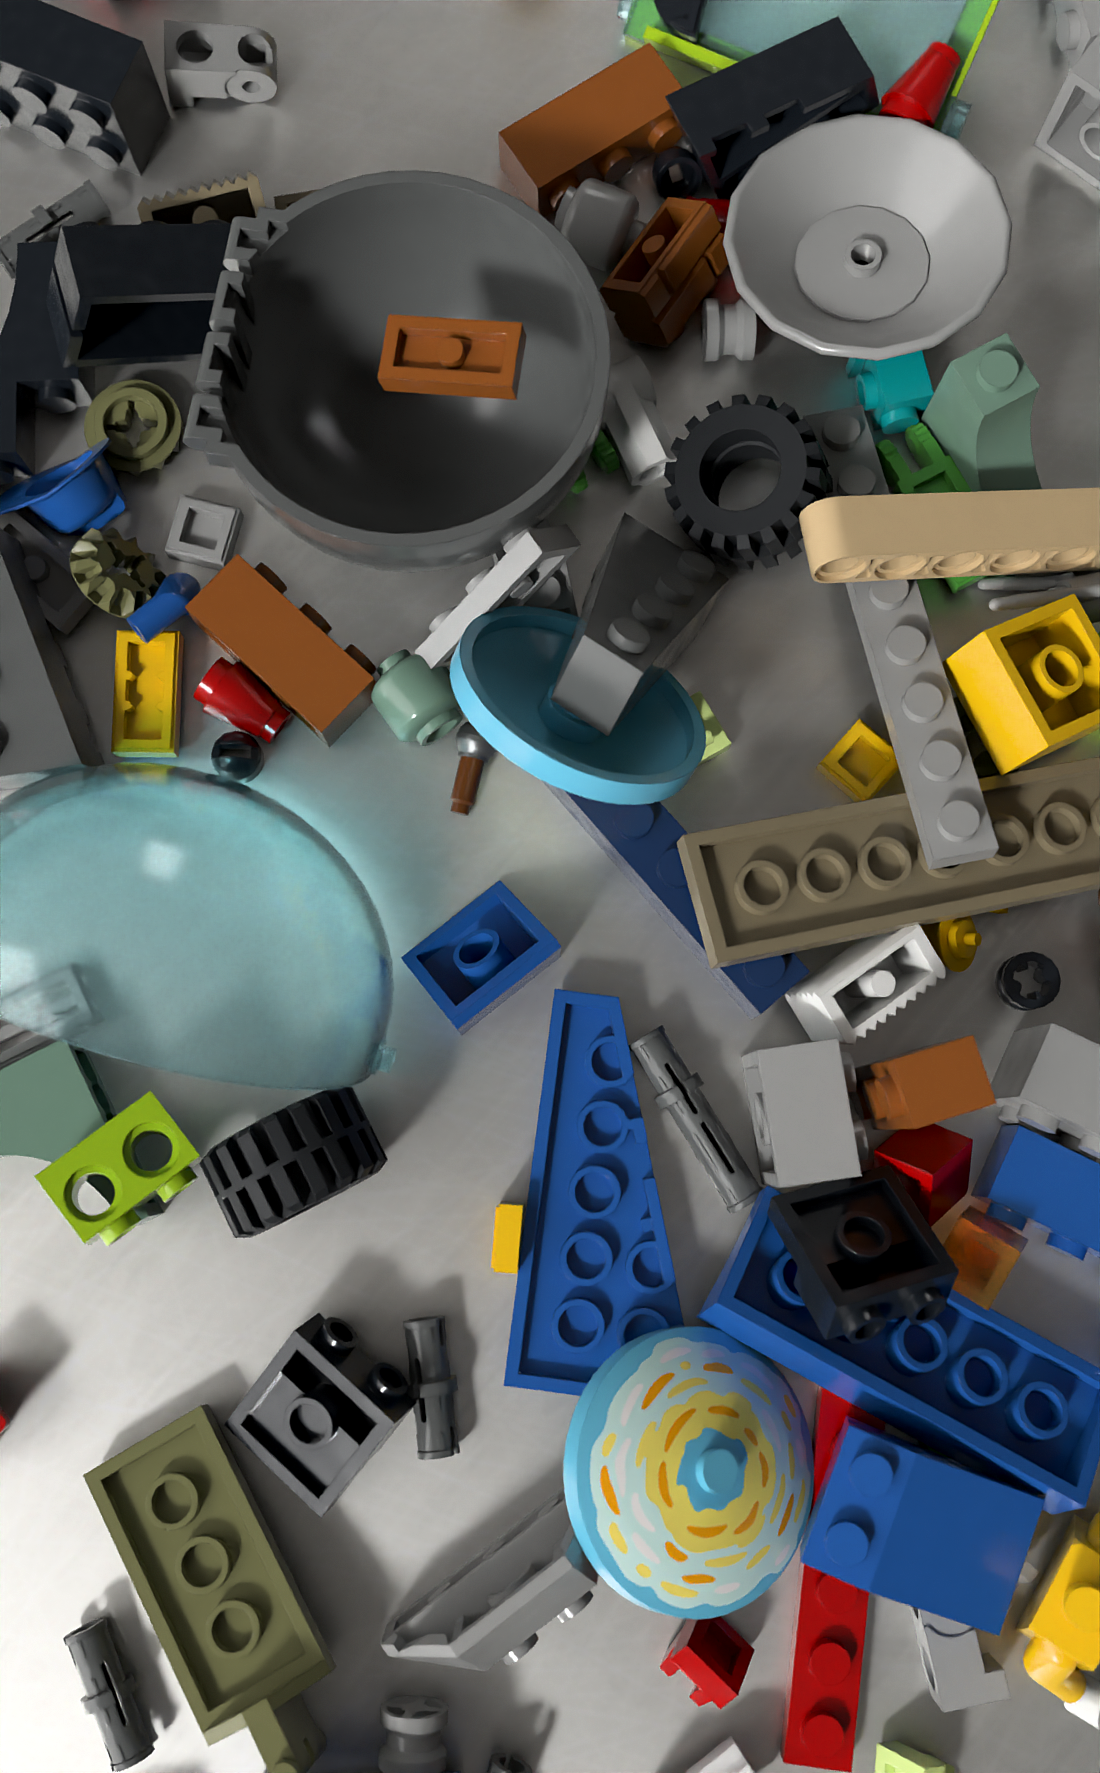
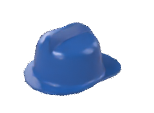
M110 438L95 444L77 458L29 477L0 495V515L26 507L51 529L66 535L84 536L91 528L99 530L123 513L127 506V500L120 488L119 481L103 454V451L111 443Z

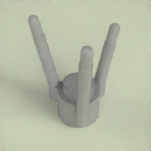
M1073 572L1055 576L983 578L978 581V587L982 590H1048L993 598L989 602V608L992 611L1045 606L1075 593L1091 623L1100 622L1099 572L1077 577Z

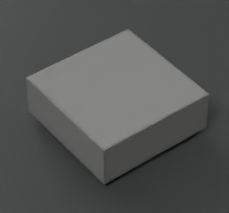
M181 494L164 551L171 559L221 571L232 559L244 515L240 508Z

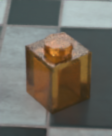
M969 1205L959 1216L943 1244L945 1250L959 1269L952 1289L988 1311L1029 1239Z

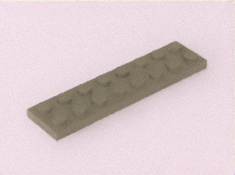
M1100 756L978 779L998 842V851L993 858L932 870L928 869L906 793L682 835L677 842V847L710 968L726 967L899 931L902 928L917 924L923 926L1100 889Z

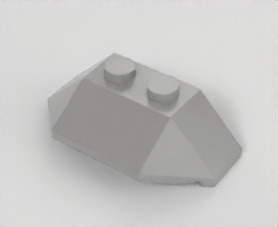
M562 1488L389 1622L380 1644L387 1655L486 1672L501 1659H503L506 1665H510L522 1658L537 1643L539 1637L535 1632L556 1616L561 1622H565L584 1609L593 1598L590 1589L597 1585L598 1573L584 1554L575 1535L566 1504L565 1489Z

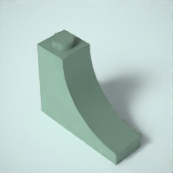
M1005 333L950 362L919 422L927 427L944 455L950 454L972 492L1042 489L1036 471L1031 444L1032 407L1040 385L1008 334ZM1009 574L1006 577H1013L1018 574Z
M64 1037L0 1070V1158L17 1155L33 1157L53 1163L117 1116V1112L83 1041ZM134 1152L135 1162L137 1166L143 1170V1167L136 1153ZM104 1176L88 1179L86 1182L93 1186L111 1206L115 1197V1188L112 1181ZM156 1196L135 1211L142 1220L137 1226L164 1213Z

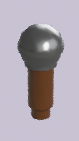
M470 721L464 723L456 733V746L460 760L450 797L452 800L450 811L466 816L469 815L470 807L475 804L484 763H488L489 758L496 751Z

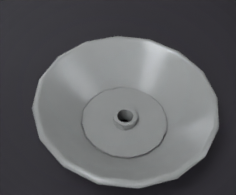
M852 114L811 124L778 142L757 157L731 195L723 247L737 292L772 331L821 355L880 361L934 348L981 315L1007 274L1012 221L996 177L959 140L910 118ZM859 260L868 262L869 264L859 265L855 262H859Z

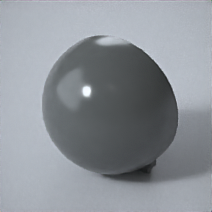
M419 170L387 171L354 177L317 190L291 204L284 210L259 207L256 218L243 216L233 218L223 259V265L228 270L220 273L209 321L212 331L206 334L195 383L199 390L208 394L197 393L192 396L183 436V443L185 445L204 451L210 465L234 468L256 501L275 520L303 541L336 558L381 571L415 573L439 571L469 564L497 553L517 534L531 526H538L549 516L574 485L596 443L607 402L611 362L610 335L606 313L598 289L578 253L555 226L522 201L493 186L466 177ZM388 314L522 322L527 337L517 400L384 391L378 380V372Z

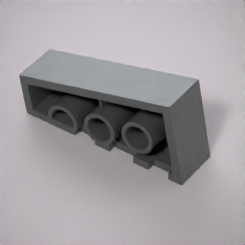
M624 512L592 576V584L582 606L583 610L571 637L573 640L565 655L551 700L609 736L696 638L730 578L718 572L714 563L705 555L680 548Z
M1 528L0 791L109 774L101 753L96 751L87 728L90 724L81 701L76 700L65 671V668L68 666L60 645L54 642L37 595L40 598L41 596L36 583L30 579L24 563L26 557L20 541Z

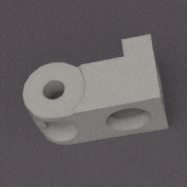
M164 20V71L170 106L194 107V97L224 99L234 97L249 103L264 102L271 99L277 91V45L274 38L268 32L250 26Z
M910 1606L929 1693L943 1713L1011 1698L1004 1668L989 1652L981 1654L974 1627Z

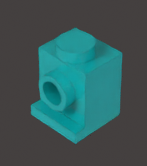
M923 351L880 361L849 358L845 367L848 378L856 377L857 401L859 405L863 406L864 411L869 410L874 431L882 430L884 434H898L904 432L905 429L912 425H917L934 394Z

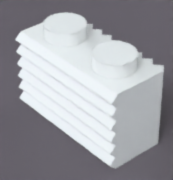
M917 924L902 928L899 931L862 938L785 993V997L812 1042L838 1038L839 1044L855 1045L856 1037H865L866 1030H875L876 1023H885L887 1015H896V1009L905 1008L907 1001H915L916 994H925L926 987H935L936 980L945 979L947 970L922 928Z

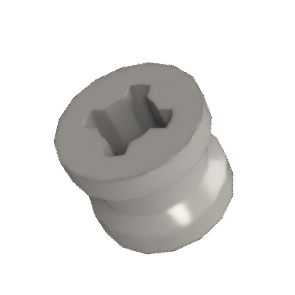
M717 298L703 300L701 316L703 362L717 361L722 355H734L739 361L753 360L756 347V312L743 298H740L735 304L723 305Z
M402 1696L382 1703L380 1708V1724L386 1729V1742L379 1749L378 1768L383 1773H441L444 1771L447 1762V1749L440 1741L441 1730L448 1723L449 1706L442 1700L427 1696Z

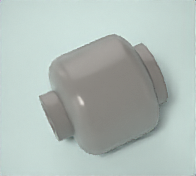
M595 178L586 179L577 189L570 186L566 190L554 222V226L573 246L584 264L604 272L614 270L647 224L637 220L639 202L636 196Z

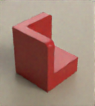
M934 1123L917 1129H899L874 1150L873 1169L890 1165L930 1227H932L968 1191L973 1139Z

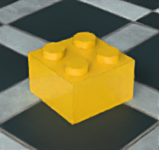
M1075 593L984 630L942 662L948 681L1001 776L1077 741L1100 728V637Z

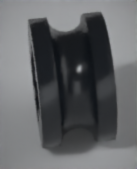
M1032 951L1020 953L1004 961L997 970L995 978L996 991L1003 1003L1012 1009L1020 1011L1045 1007L1055 999L1061 984L1059 970L1054 962L1044 954ZM1028 966H1031L1035 969L1033 979L1037 983L1042 984L1040 992L1027 993V998L1020 995L1022 984L1013 979L1015 970L1019 973L1028 970Z

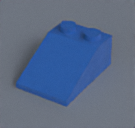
M846 1415L800 1543V1562L867 1592L999 1636L1045 1500L1028 1491Z

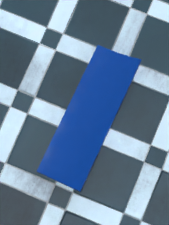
M768 1185L759 1192L745 1225L697 1318L722 1330L736 1340L952 1460L1044 1498L1045 1502L1042 1510L1051 1515L1086 1507L1100 1460V1368L953 1287L944 1311L929 1322L913 1325L907 1316L886 1321L885 1328L877 1336L863 1343H850L845 1334L825 1340L793 1284L798 1266L767 1214L771 1197L783 1193Z

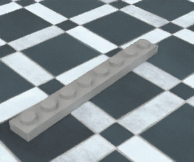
M862 405L803 416V419L805 418L812 428L829 464L827 469L833 479V492L826 493L827 498L890 494ZM917 580L846 582L845 585L928 869L932 870L993 858L999 849L998 842Z

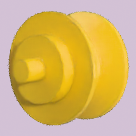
M971 916L920 926L944 967L946 966L953 972H962L969 968L974 960L977 946L981 945L982 937L980 933H977Z

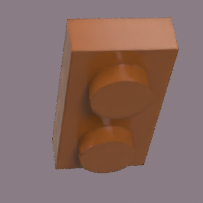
M388 314L378 380L384 391L517 400L527 337L523 323Z

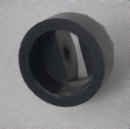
M677 145L663 152L661 151L657 155L652 166V179L659 195L664 200L668 197L687 199L689 196H694L701 186L703 177L701 167L693 153L688 149ZM678 164L683 179L672 183L669 168Z
M241 731L224 733L215 741L211 752V760L215 770L223 779L231 783L243 784L252 781L259 775L264 765V753L261 746L251 735ZM225 749L251 750L250 758L221 756Z

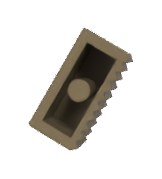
M249 170L245 178L238 173L234 180L225 176L222 184L214 179L211 186L204 182L201 183L199 189L190 185L187 192L180 188L175 195L167 191L164 198L157 194L154 195L151 201L143 197L137 207L141 223L156 220L166 224H200L215 219L232 223L233 218L237 216L256 218L258 208L266 207L258 177Z

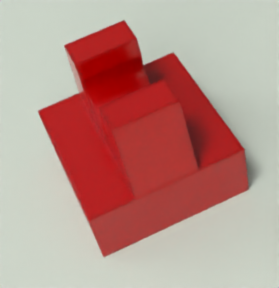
M721 1616L706 1619H686L682 1630L668 1647L659 1668L668 1677L681 1670L694 1683L689 1697L699 1707L712 1701L721 1709L738 1696L755 1649Z

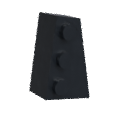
M839 16L665 96L689 151L696 158L703 176L717 199H730L757 157L783 139L811 124L852 114H867L880 105L874 75Z

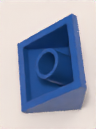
M499 880L402 956L401 959L454 1027L463 1035L561 957V945Z

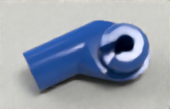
M177 572L170 574L163 580L155 595L126 618L127 622L134 632L148 644L179 618L189 615L185 606L200 592L199 582L187 573Z

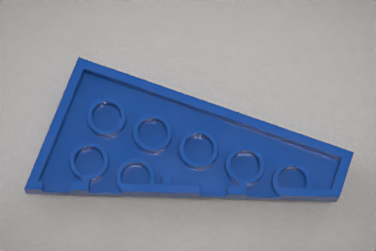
M560 989L554 990L503 1386L581 1396L586 1385L604 1361L631 1340L659 1329L685 1327L619 997Z

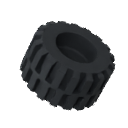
M741 394L732 396V406L723 408L719 401L706 406L710 415L701 422L694 415L685 424L690 434L685 440L678 437L675 438L670 450L677 460L676 462H666L664 476L672 486L664 490L667 502L674 509L673 516L693 542L705 554L709 553L716 562L728 566L732 560L740 570H753L754 561L760 560L767 569L778 566L777 555L785 551L791 559L802 552L798 545V542L803 538L798 518L800 512L806 506L827 498L826 493L833 492V479L827 469L829 464L812 428L805 418L800 420L796 410L787 403L783 402L777 408L773 398L770 396L759 394L755 404H751L747 396ZM759 458L771 459L781 464L778 483L773 492L763 502L752 508L737 511L719 507V494L723 482L737 466L746 461Z
M333 1087L295 1102L236 1132L211 1148L201 1160L200 1166L234 1238H251L375 1175L381 1170L388 1158L353 1088Z

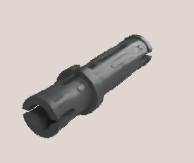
M661 1025L628 1045L629 1050L634 1053L659 1094L654 1100L660 1110L667 1107L694 1151L696 1158L702 1164L726 1203L727 1210L733 1214L755 1202L763 1187L759 1186L735 1147L730 1135L726 1132L699 1087L704 1082L699 1074L696 1072L691 1075L666 1035L665 1028Z

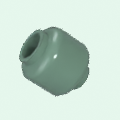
M404 649L389 656L377 668L380 678L371 691V699L378 712L400 741H419L421 746H428L449 734L463 719L459 713L461 707L454 695L450 671L447 667L440 666L431 669L421 655H411L407 649Z

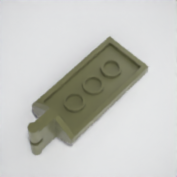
M200 1405L85 1473L83 1477L208 1747L248 1727L269 1773H307L325 1751L327 1739L325 1734L317 1728L301 1692L331 1673L337 1666L209 1405Z

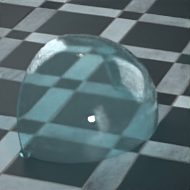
M120 762L74 769L30 783L0 799V1019L35 1033L103 1055L174 1073L241 1085L289 1090H329L351 1087L362 1083L372 1074L375 1075L378 1070L390 1073L397 1049L386 1046V1035L392 1014L394 993L393 962L386 931L378 909L368 890L349 862L326 837L302 817L277 800L221 775L193 768L158 763Z

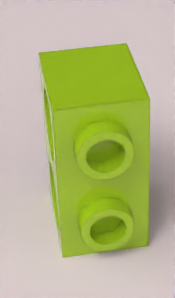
M150 1090L34 1177L84 1244L92 1245L102 1238L105 1244L110 1246L142 1221L135 1211L157 1195L166 1203L196 1181L198 1176L192 1168L199 1164L202 1158ZM158 1134L165 1136L172 1144V1156L169 1162L156 1171L140 1169L134 1158L137 1144L149 1135ZM104 1176L109 1178L115 1188V1197L111 1206L106 1211L97 1215L86 1214L78 1203V1193L81 1186L92 1177Z

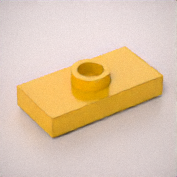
M117 630L111 753L116 757L179 758L184 637L180 631H163L147 644L134 630Z

